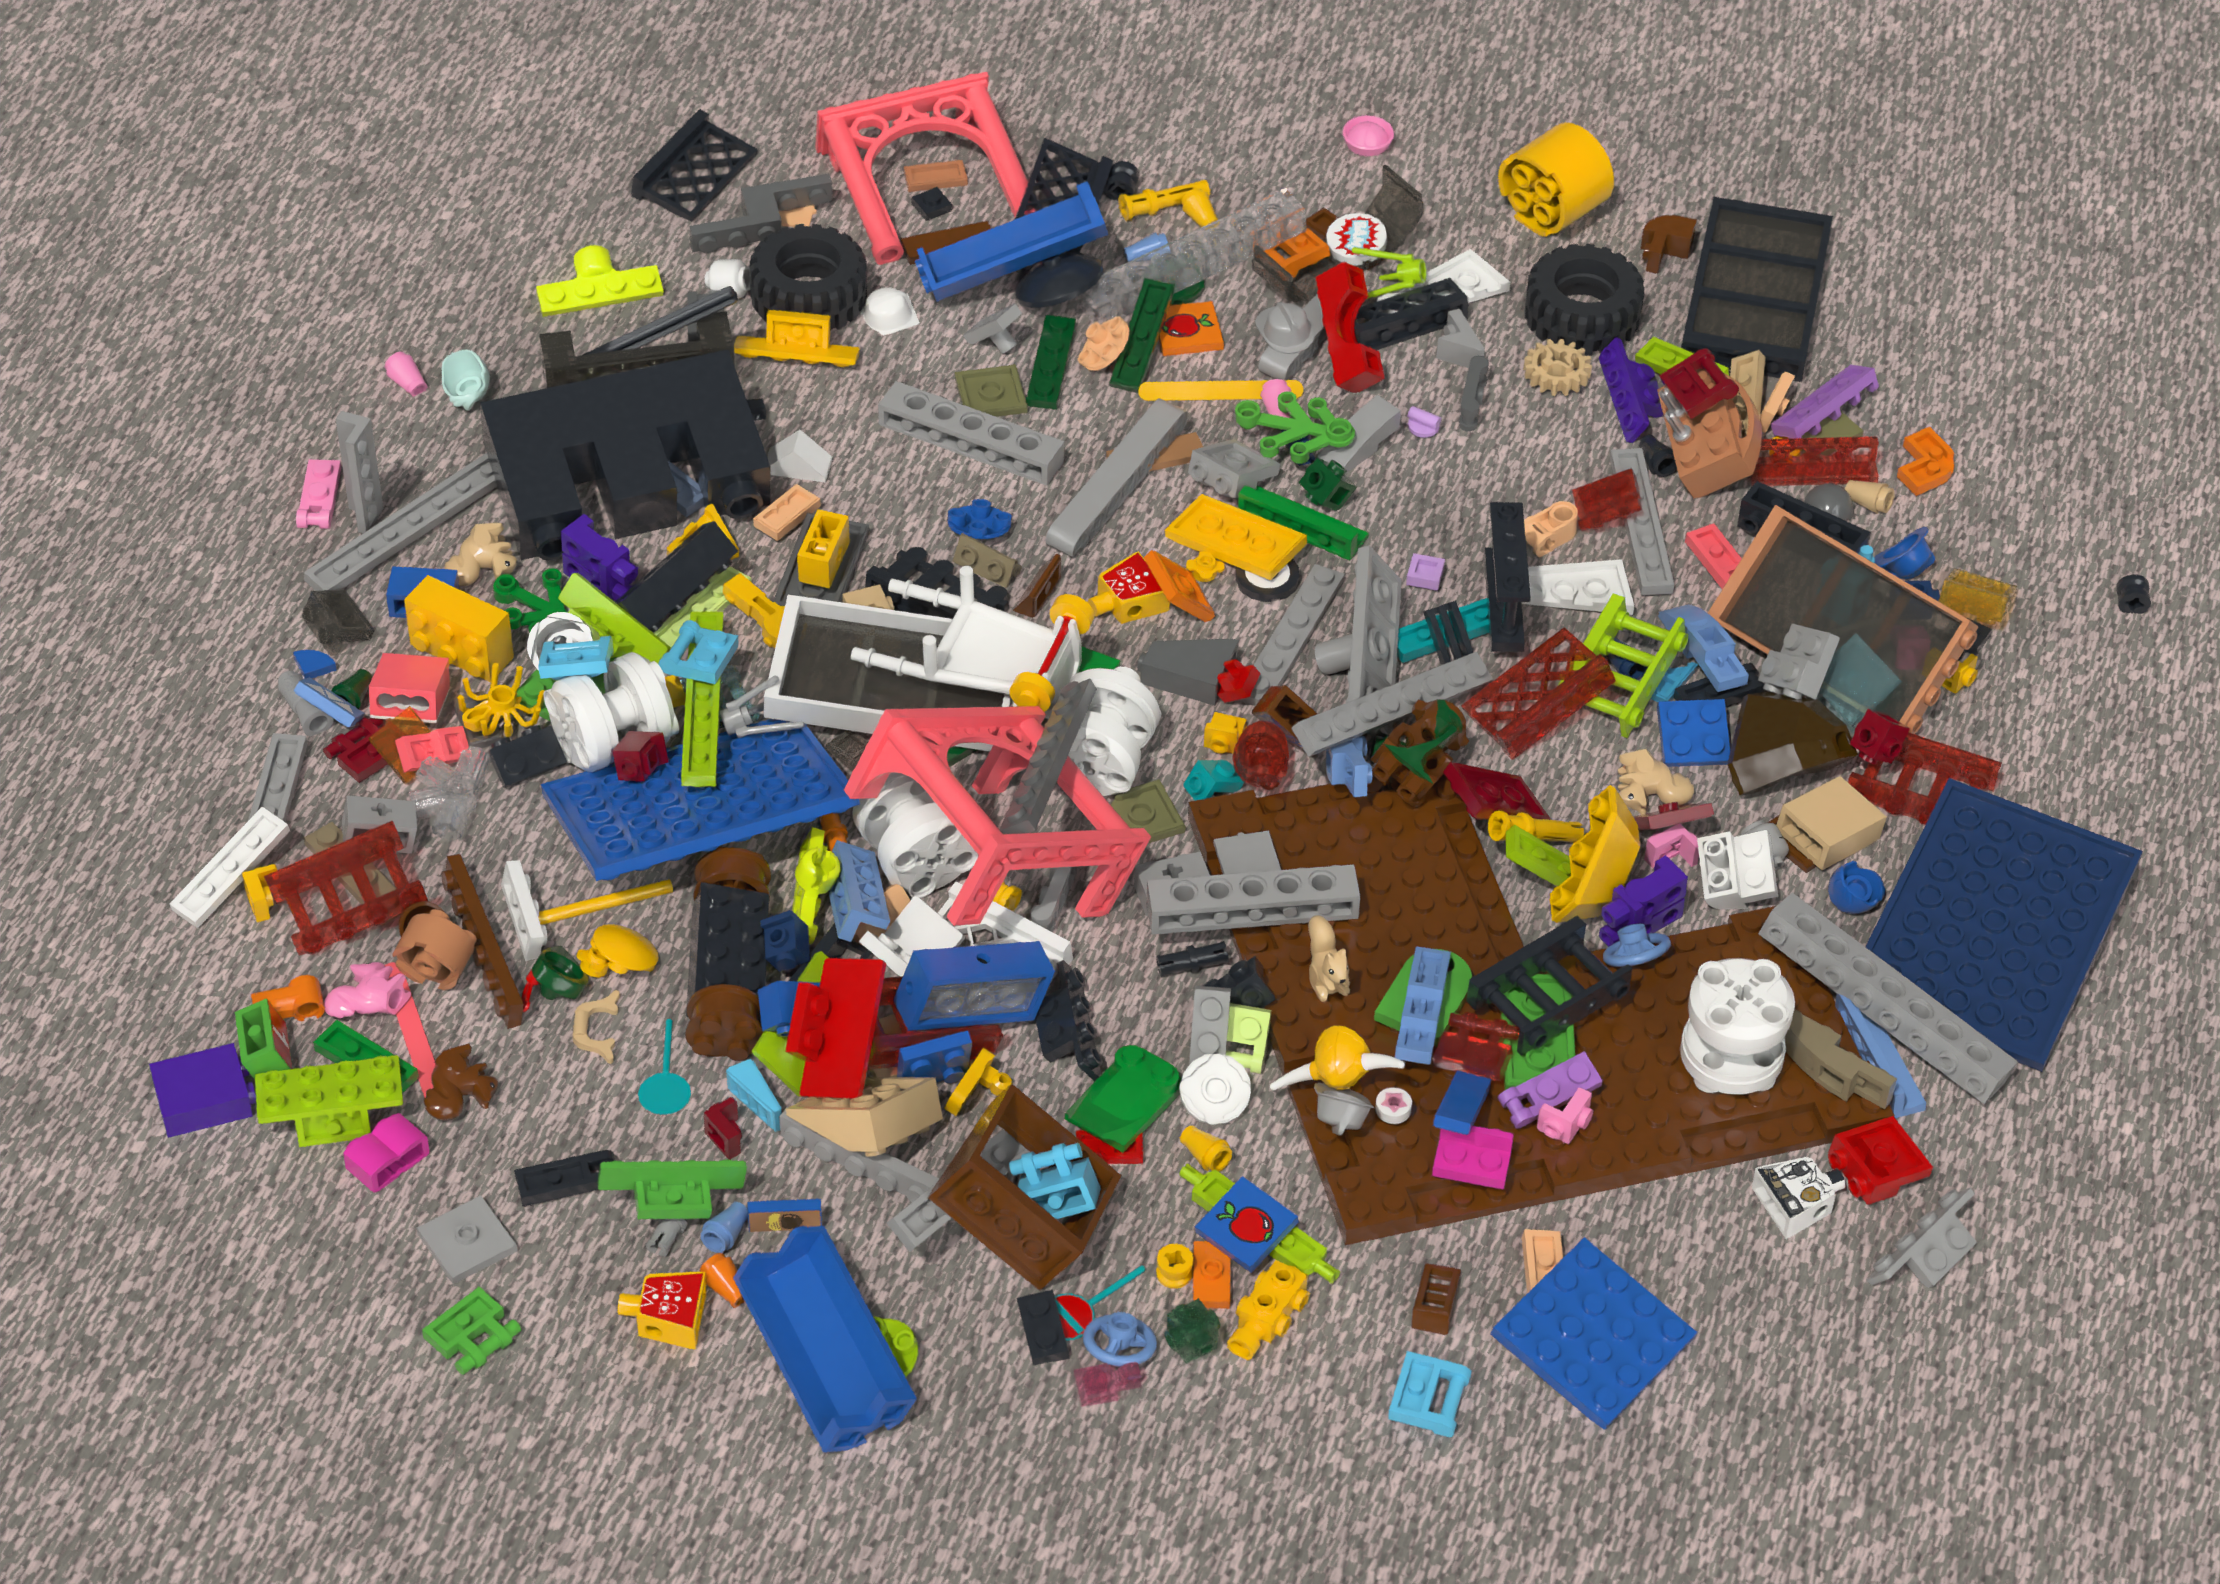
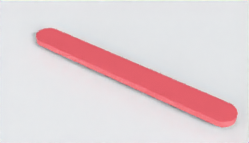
M395 962L385 965V967L391 966L393 968L389 978L400 973L403 974L397 968ZM405 978L403 988L405 990L410 991L407 980ZM411 994V997L396 1013L413 1066L418 1069V1080L425 1098L426 1091L433 1088L431 1075L435 1067V1060Z

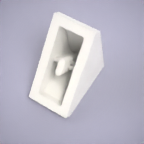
M801 430L772 446L767 456L770 464V475L826 482L832 462V456Z

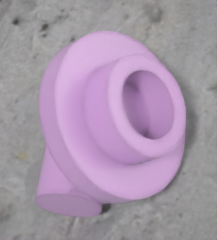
M1414 406L1410 408L1408 412V429L1412 434L1418 437H1431L1439 431L1441 417Z

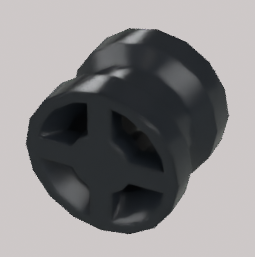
M2131 574L2124 576L2117 582L2118 607L2121 612L2143 614L2150 608V587L2145 577Z

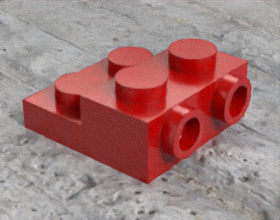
M1894 1116L1835 1134L1828 1152V1160L1832 1169L1837 1168L1843 1172L1848 1179V1187L1851 1194L1856 1198L1862 1197L1867 1205L1897 1196L1900 1186L1929 1177L1933 1169L1931 1163Z

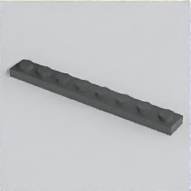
M1090 678L1080 683L1077 681L1070 682L1060 690L1058 700L1052 708L1053 711L1048 722L1045 724V729L1037 742V747L1029 759L1028 767L1021 777L1019 787L1013 795L1008 811L1005 813V818L999 829L1003 834L1030 833L1036 830L1097 690Z

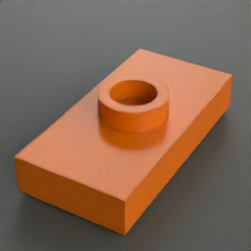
M1194 1241L1193 1308L1230 1309V1257L1208 1241Z

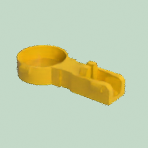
M741 573L737 574L724 583L723 594L725 598L747 616L754 618L757 624L762 627L763 642L770 648H776L785 606H779L775 601L772 602L763 591ZM805 624L803 626L800 644L805 640L807 625Z

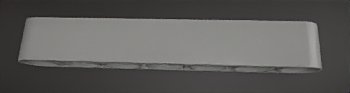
M1161 398L1157 399L1052 523L1046 535V544L1075 558L1074 554L1089 543L1097 534L1096 532L1104 526L1151 470L1155 458L1158 459L1160 456L1158 453L1164 446L1168 447L1181 434L1188 420V412Z

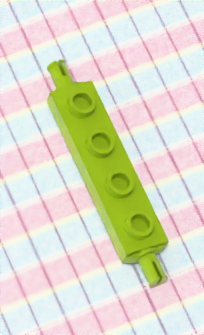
M1189 1163L1185 1167L1183 1166L1179 1173L1180 1177L1194 1185L1192 1201L1208 1212L1235 1184L1216 1169L1202 1174ZM1296 1226L1269 1254L1275 1260L1288 1266H1294L1307 1275L1316 1272L1331 1284L1340 1275V1270L1325 1261L1327 1248Z

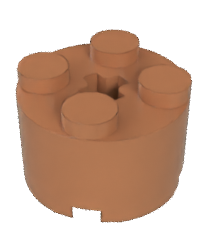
M433 909L429 914H417L411 918L393 952V957L397 956L398 958L395 965L400 972L414 982L422 984L425 979L440 983L438 989L449 990L456 986L474 951L477 938L470 931L464 930L451 922L450 917L441 910Z

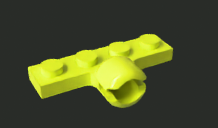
M599 245L586 246L575 253L574 266L577 278L536 286L542 317L663 296V287L657 265L616 271L612 266L609 251Z
M814 827L811 828L800 847L799 861L795 869L796 884L792 911L808 925L809 945L813 944L817 934L818 926L813 924L821 904V899L817 897L832 889L841 872L837 856L833 852L827 851V846L823 845L825 831Z

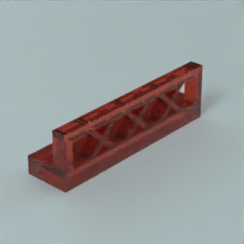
M1878 436L1762 439L1760 450H1773L1775 453L1769 457L1758 458L1753 475H1750L1751 484L1753 486L1756 481H1759L1767 486L1821 485L1826 483L1837 485L1847 484L1849 480L1878 483L1879 475L1875 462L1879 445ZM1858 448H1869L1867 455H1854L1852 452ZM1797 449H1804L1806 451L1801 456L1790 455L1791 452ZM1826 449L1837 450V452H1835L1832 455L1823 456L1821 454V452H1823Z

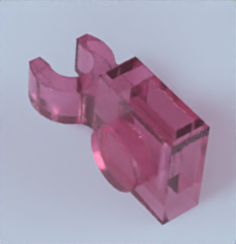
M1137 1362L1124 1364L1114 1372H1112L1111 1365L1109 1364L1074 1370L1081 1407L1118 1401L1117 1391L1142 1388L1140 1382L1141 1373Z

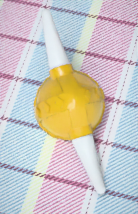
M1332 1026L1325 1029L1318 1037L1314 1061L1280 1077L1270 1084V1089L1276 1090L1302 1081L1322 1080L1333 1089L1347 1090L1354 1086L1369 1070L1388 1067L1402 1069L1405 1063L1388 1055L1370 1053L1365 1041L1354 1030L1345 1026Z

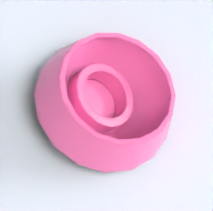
M1364 115L1355 117L1343 127V137L1352 152L1361 156H1375L1387 150L1394 138V130L1384 119Z

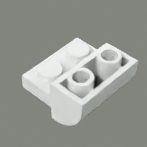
M1767 830L1733 837L1729 831L1697 838L1704 899L1708 905L1720 910L1748 909L1747 903L1778 897L1771 837Z

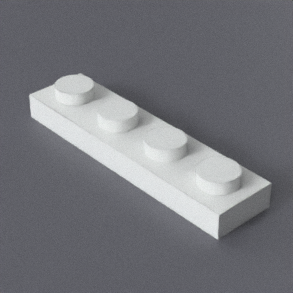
M261 807L170 903L172 911L198 929L243 881L242 873L254 870L290 831L288 824L264 807Z

